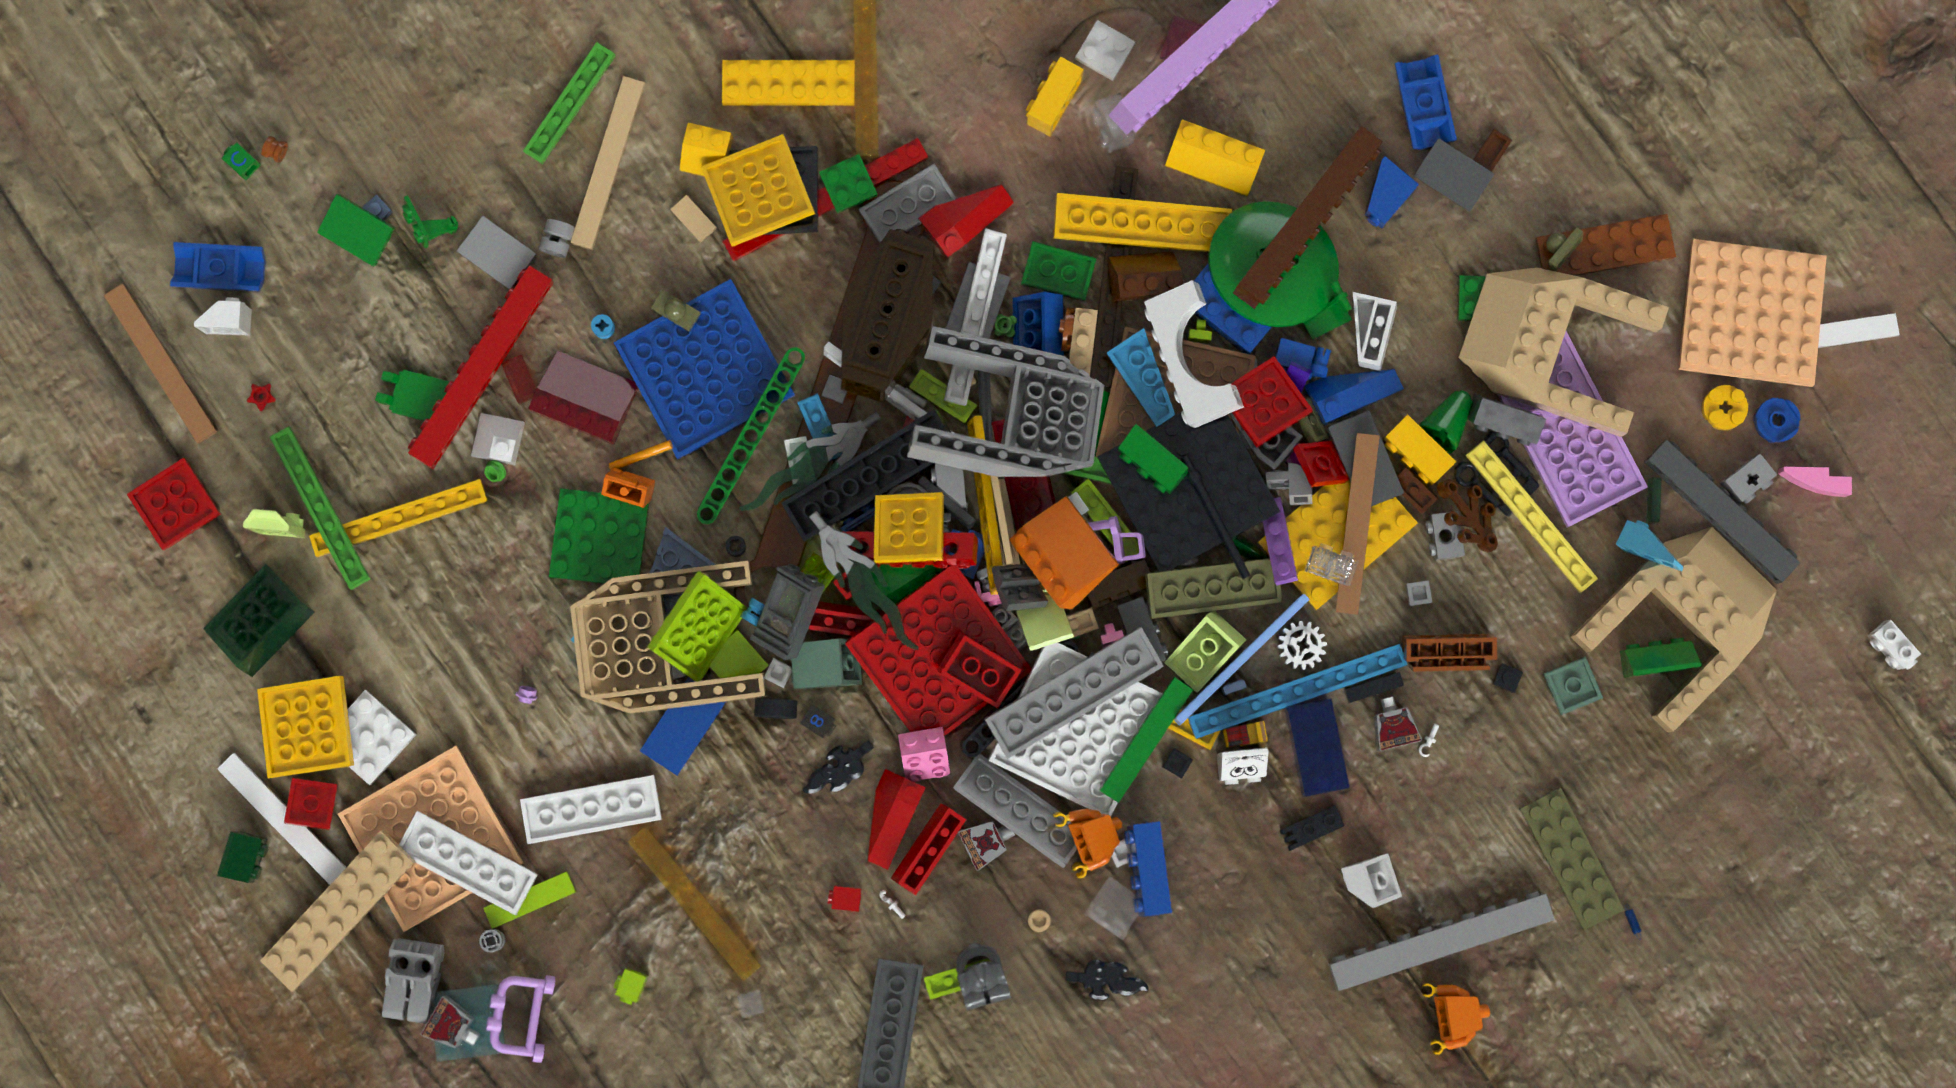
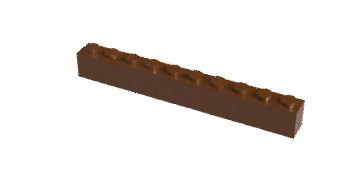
M1363 126L1359 128L1243 277L1233 294L1253 309L1259 303L1264 305L1271 295L1268 292L1270 288H1277L1283 280L1281 274L1284 270L1289 272L1296 263L1293 260L1296 255L1301 257L1308 247L1305 244L1310 238L1313 241L1320 232L1318 226L1321 222L1324 225L1333 215L1330 212L1332 208L1338 209L1345 199L1342 196L1345 191L1350 193L1357 184L1355 178L1357 176L1362 178L1369 168L1366 165L1369 160L1374 162L1379 156L1381 150L1378 148L1382 144V140Z

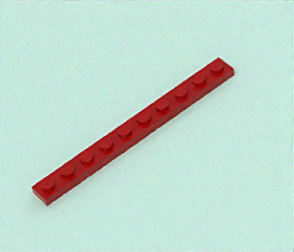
M916 138L865 165V168L874 187L927 160L928 155L919 139ZM825 187L818 190L819 216L834 209V205ZM785 234L761 235L733 247L728 238L723 240V243L734 262Z

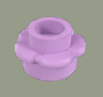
M519 686L518 692L515 693L519 697V701L531 704L532 701L537 699V690L529 686Z

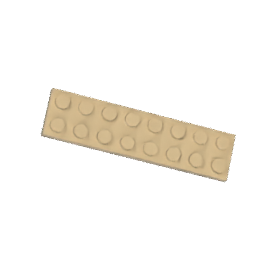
M381 830L260 961L291 992H294L416 861L384 830Z

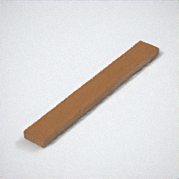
M122 283L105 294L104 297L195 441L200 444L218 431L127 287Z
M1357 433L1336 604V612L1356 615L1359 613L1380 435Z

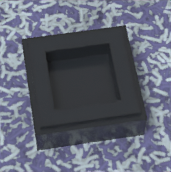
M1173 748L1162 767L1182 779L1193 759Z

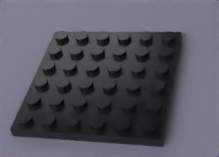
M1181 413L1158 427L1154 426L1145 431L1180 461L1181 458L1189 455L1196 471H1200L1203 477L1201 480L1231 538L1280 513L1276 502L1228 414L1194 428L1185 424ZM1120 445L1097 456L1136 531L1143 534L1144 545L1158 571L1173 570L1223 543L1194 484H1190L1187 475L1171 494L1166 491L1163 494L1153 485L1155 482L1150 477L1145 479L1136 471L1138 467L1132 462L1127 464L1119 457L1121 453L1118 451V447Z

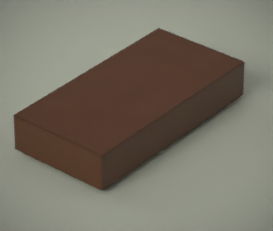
M1493 128L1473 160L1492 172L1512 142V139Z

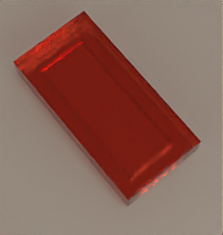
M520 354L502 362L501 365L517 403L521 404L531 400L537 388L523 355Z

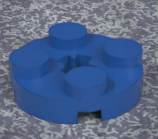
M1771 398L1763 402L1753 416L1756 431L1763 439L1770 443L1784 442L1791 439L1798 432L1799 421L1801 420L1800 412L1796 405L1787 399ZM1774 414H1776V417L1779 415L1782 417L1780 421L1781 426L1773 424Z

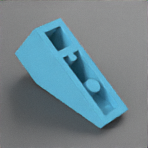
M1627 520L1616 542L1618 547L1626 553L1679 571L1683 570L1684 567L1649 529L1648 524L1639 520L1636 523Z

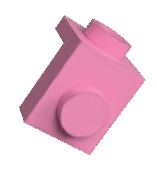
M974 581L975 587L973 589L984 604L988 603L989 607L1002 604L999 595H991L990 592L981 593L979 581Z

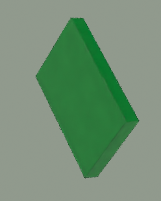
M336 194L317 233L374 267L377 265L395 227L341 194Z
M1032 241L1021 285L1085 302L1097 258Z

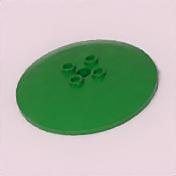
M1265 201L1251 203L1236 209L1218 226L1212 237L1208 253L1210 275L1222 299L1244 318L1270 327H1289L1312 319L1331 300L1334 292L1330 285L1338 281L1339 262L1335 247L1327 232L1319 225L1320 232L1313 241L1310 238L1305 243L1308 247L1301 257L1299 255L1294 257L1293 260L1296 263L1289 272L1284 270L1281 274L1283 280L1277 288H1270L1268 292L1271 295L1264 305L1259 303L1253 309L1233 294L1243 277L1296 211V207L1288 204Z

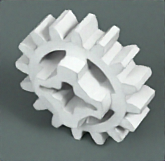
M1299 621L1298 627L1291 623V630L1289 631L1284 628L1282 631L1285 636L1278 637L1283 642L1277 646L1278 649H1283L1279 656H1286L1285 664L1292 662L1293 669L1301 665V669L1305 670L1306 664L1313 668L1314 660L1318 663L1322 661L1319 654H1326L1322 647L1326 646L1327 643L1321 642V638L1325 635H1318L1319 627L1317 626L1312 629L1311 622L1304 626L1303 622ZM1302 631L1300 637H1290L1292 633ZM1311 634L1315 638L1317 645L1312 643L1310 639ZM1304 639V645H1306L1307 648L1303 649L1300 652V646H1298L1297 643L1301 642ZM1287 645L1292 648L1294 652L1293 657L1289 653ZM1304 654H1314L1310 659L1302 660Z

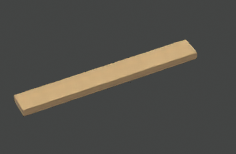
M623 76L570 242L573 245L593 250L641 100L645 82Z

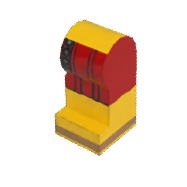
M1264 721L1223 730L1226 748L1268 741Z

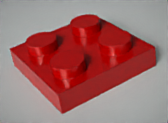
M1332 441L1297 444L1293 448L1311 487L1344 484L1350 479Z
M292 778L284 824L330 830L338 784Z

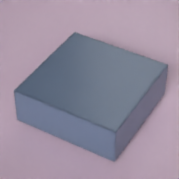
M1242 679L1222 686L1221 690L1223 695L1245 689L1247 686Z

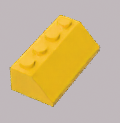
M1182 119L1165 166L1248 197L1265 150Z

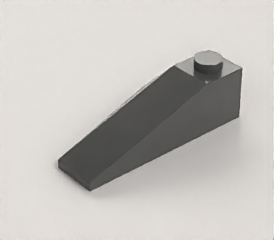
M1229 413L1256 456L1273 470L1289 456L1293 448L1303 437L1290 426L1264 444L1256 447L1235 416Z

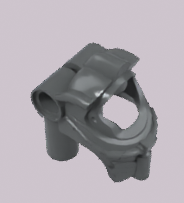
M970 944L960 953L956 960V972L958 973V981L967 1011L1011 998L999 954H997L994 948L987 945ZM975 956H986L992 961L978 963L965 969L968 960Z

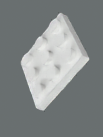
M364 690L347 709L354 766L349 767L366 783L372 785L417 734L369 691Z

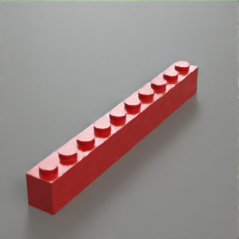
M530 265L527 270L523 269L517 277L519 282L516 287L509 289L505 296V304L503 307L499 306L493 314L494 321L490 326L488 324L485 326L481 333L483 338L479 344L475 343L469 351L470 358L466 363L462 362L456 372L459 375L454 382L450 381L444 390L446 395L442 401L439 399L432 409L434 411L430 419H425L420 427L422 432L418 438L414 437L408 446V449H410L408 454L433 470L554 284L551 278Z

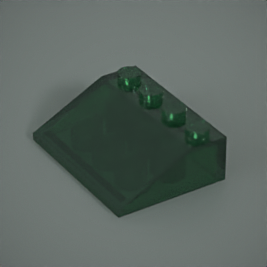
M265 564L203 629L237 668L253 677L315 611L269 565Z

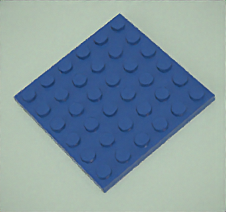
M731 279L686 303L701 312L690 332L661 316L613 342L666 440L672 442V451L677 459L688 455L746 423L778 367L776 359ZM780 371L777 375L778 381L780 383H787L788 381L783 372ZM791 387L781 403L795 396ZM776 390L768 391L766 395L767 401L771 403L777 402L779 393ZM763 409L758 410L755 414V417L763 414L766 411Z

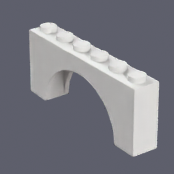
M1192 280L1144 301L1146 306L1144 312L1148 321H1151L1153 325L1152 335L1155 341L1159 342L1161 348L1159 354L1162 361L1167 364V377L1175 386L1174 396L1179 404L1181 403L1183 409L1181 415L1185 424L1196 428L1243 408L1244 406L1236 386L1232 384L1224 386L1205 385L1194 377L1185 362L1182 349L1185 327L1191 316L1198 309L1206 305L1200 285Z

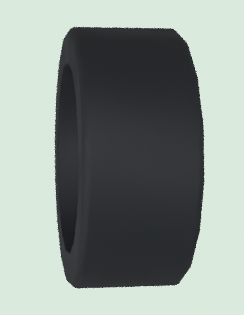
M756 698L754 716L796 719L798 701Z

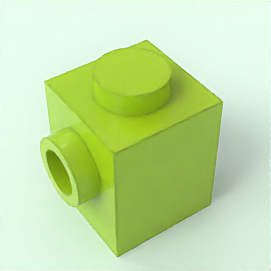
M625 968L623 975H618L614 984V988L617 989L615 995L620 996L619 1001L630 1005L633 1002H639L648 975Z

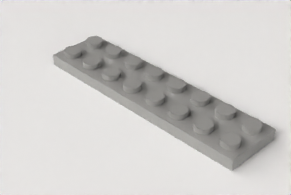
M1139 627L984 720L1004 755L1009 759L1164 666L1142 627Z

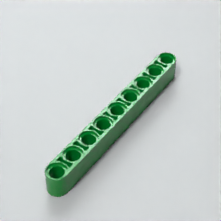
M792 347L785 352L698 507L697 518L701 523H713L804 363L805 354L800 348ZM792 351H798L801 354V360L797 364L791 363L788 359L789 353ZM782 370H786L790 374V380L787 383H780L777 379L778 373ZM770 390H776L779 393V399L775 403H771L766 399V395ZM762 409L767 411L768 419L765 422H758L755 418L756 412ZM749 429L757 432V438L753 442H749L744 438L745 432ZM743 449L746 452V458L743 461H736L733 457L735 450ZM727 468L733 469L735 472V478L731 481L725 480L722 476L723 471ZM721 488L724 491V497L721 500L713 499L711 496L713 489ZM708 507L712 509L713 517L706 520L701 517L700 512L703 508Z

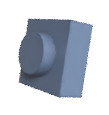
M377 194L362 207L383 221L393 213Z

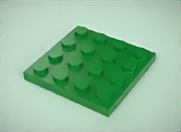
M560 488L549 577L605 584L612 578L640 575L649 503L642 508L601 495L602 493Z

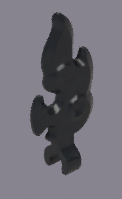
M867 741L855 751L852 748H848L847 752H843L842 745L833 748L828 752L826 760L836 759L838 765L824 764L821 768L815 770L802 791L809 794L816 793L827 783L832 785L830 788L831 792L844 789L852 780L859 778L863 774L864 764L860 758L874 748L870 741Z
M1095 959L1087 963L1084 973L1066 971L1065 980L1082 982L1085 989L1090 987L1092 991L1089 993V996L1094 999L1104 1000L1109 998L1110 995L1102 989L1105 984L1109 986L1112 993H1120L1125 996L1149 990L1148 985L1143 980L1135 977H1124L1123 973L1127 972L1128 968L1118 962L1104 963L1101 960Z

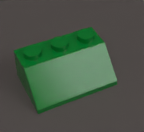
M1137 424L1134 425L1118 447V451L1121 453L1119 457L1127 464L1132 462L1138 467L1136 471L1145 479L1150 477L1155 482L1153 485L1163 494L1165 491L1171 494L1188 473L1189 467Z
M881 564L880 567H872L871 569L868 567L862 572L884 608L888 611L942 570L934 567V565H925L924 568L903 565V567L895 568L888 564Z
M1684 638L1670 639L1671 644L1662 645V641L1648 642L1649 647L1641 648L1639 644L1626 645V650L1620 651L1624 678L1701 667V662L1692 641L1684 642Z

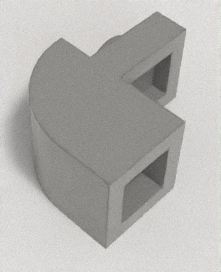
M1288 463V471L1273 470L1266 472L1268 490L1289 489L1290 505L1313 504L1312 487L1300 465Z

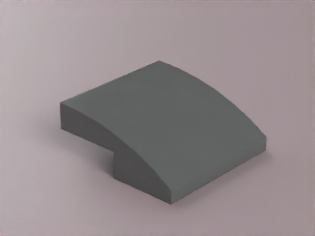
M1027 564L993 566L992 574L995 586L1006 611L1046 607L1048 599L1039 586L1040 581Z

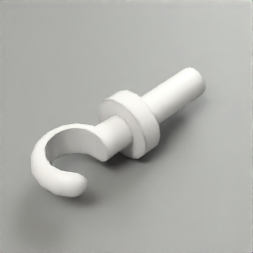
M1434 723L1429 736H1425L1426 743L1421 744L1419 747L1421 756L1428 757L1430 755L1423 754L1421 749L1424 746L1430 747L1432 743L1436 742L1434 737L1439 725Z
M881 890L879 892L880 898L889 904L888 908L890 910L893 909L903 919L906 915L897 906L898 901L887 898L884 895L887 892Z

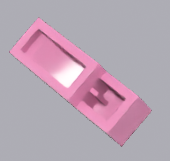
M1782 467L1778 469L1780 476L1812 492L1838 497L1852 495V477L1829 476V467Z

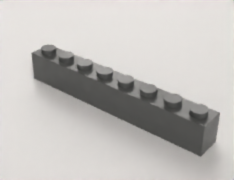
M1668 440L1662 442L1644 463L1776 584L1782 583L1800 564L1796 559L1797 555L1791 549H1785L1780 544L1781 541L1773 533L1769 534L1764 530V525L1757 518L1752 519L1746 513L1747 509L1739 502L1735 503L1730 498L1731 495L1726 489L1715 485L1711 475L1707 472L1702 473L1696 467L1697 463L1692 458L1685 457L1680 452L1681 449L1676 443L1669 442Z

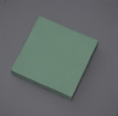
M1586 656L1543 674L1560 715L1603 698Z

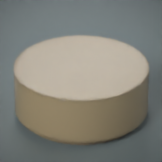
M1036 909L1030 913L1028 924L1032 930L1043 932L1050 926L1051 919L1045 910Z

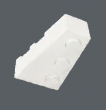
M1353 292L1358 364L1360 367L1381 371L1397 310V302Z

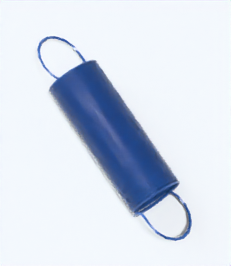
M1626 909L1625 915L1633 934L1640 933L1641 928L1633 909H1628V911Z

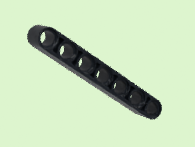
M1068 640L1059 642L1064 646L1070 645L1072 650L1079 652L1075 643ZM1029 674L1005 696L998 709L993 707L962 738L960 749L968 757L978 756L995 739L992 733L989 736H983L982 728L987 725L984 719L1014 702L1015 694L1021 692ZM974 740L977 744L976 749L973 752H967L965 748L967 742Z

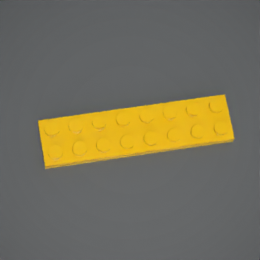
M1057 193L1053 239L1209 252L1210 243L1220 223L1232 213V209Z

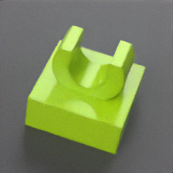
M1197 319L1196 329H1190L1188 332V341L1210 344L1212 331H1205L1206 320Z

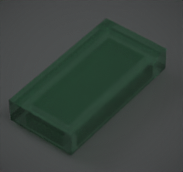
M1660 477L1648 479L1646 524H1656L1660 521L1662 485Z

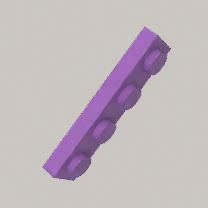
M1281 497L1274 498L1280 513L1263 522L1276 586L1298 581Z

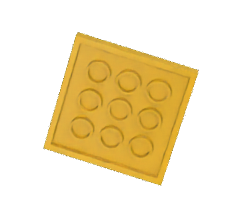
M784 134L701 166L732 247L815 214Z
M343 676L257 689L267 778L354 766Z

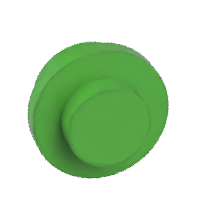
M491 460L486 464L484 473L490 481H502L506 477L505 467L499 461Z

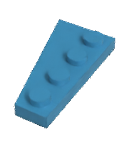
M1143 328L1106 354L1153 424L1158 427L1175 416V412L1148 342L1145 329Z

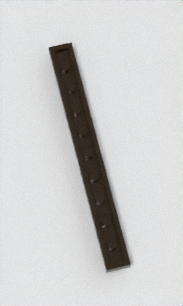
M1116 166L1112 198L1135 200L1139 169ZM1106 243L1090 370V377L1098 380L1107 388L1112 386L1114 364L1106 353L1117 346L1122 301H1113L1108 257L1128 255L1129 245Z

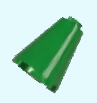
M1463 390L1454 391L1419 424L1449 454L1453 453L1459 446L1473 404L1470 394Z

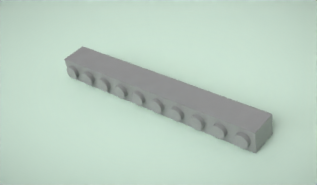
M1534 891L1525 894L1526 899L1520 901L1517 898L1504 901V906L1496 908V905H1491L1483 908V913L1475 915L1474 912L1461 915L1462 920L1456 922L1449 919L1440 922V927L1434 929L1431 926L1418 930L1419 934L1410 936L1409 933L1397 936V941L1389 943L1388 940L1375 944L1376 948L1367 950L1364 947L1354 950V955L1345 957V954L1333 957V962L1328 963V967L1335 988L1341 991L1553 921L1555 918L1547 895Z

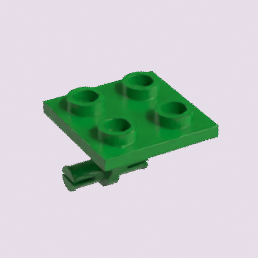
M409 196L404 197V205L402 206L404 212L402 214L407 224H412L413 236L418 244L422 243L424 249L429 247L428 241L447 232L449 234L456 233L458 221L454 216H450L447 219L421 221Z
M1339 281L1330 285L1334 294L1324 309L1312 319L1303 323L1312 340L1352 320L1348 311L1353 308L1347 299V292H1343Z

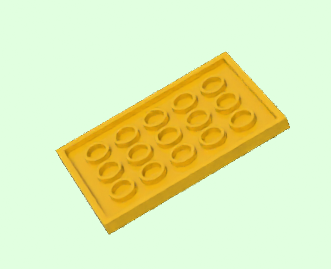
M1349 480L1344 484L1323 486L1312 495L1313 504L1299 506L1286 518L1298 581L1291 583L1301 594H1305L1310 599L1308 602L1315 610L1319 609L1338 592L1351 487ZM1396 497L1371 507L1364 569L1418 524ZM1264 536L1257 543L1269 556L1266 536Z

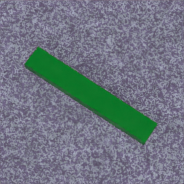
M1175 677L1171 679L1099 791L1117 803L1120 802L1193 691L1192 688Z

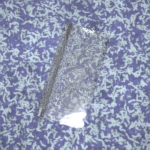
M1323 543L1320 544V547L1313 545L1305 571L1346 586H1351L1359 560L1353 559L1355 554L1343 550L1341 554L1333 552L1334 547Z

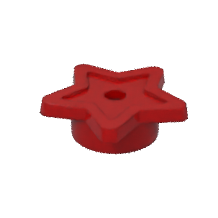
M255 384L251 385L252 392L247 402L255 403L260 411L264 410L267 403L276 401L270 394L271 384H266L263 387Z

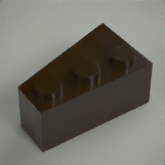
M1139 559L1126 562V567L1118 569L1117 566L1086 596L1092 610H1097L1147 589L1145 573H1150L1145 559L1141 561Z

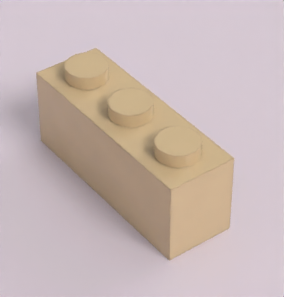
M1076 308L1069 363L1079 370L1083 369L1090 376L1098 310Z

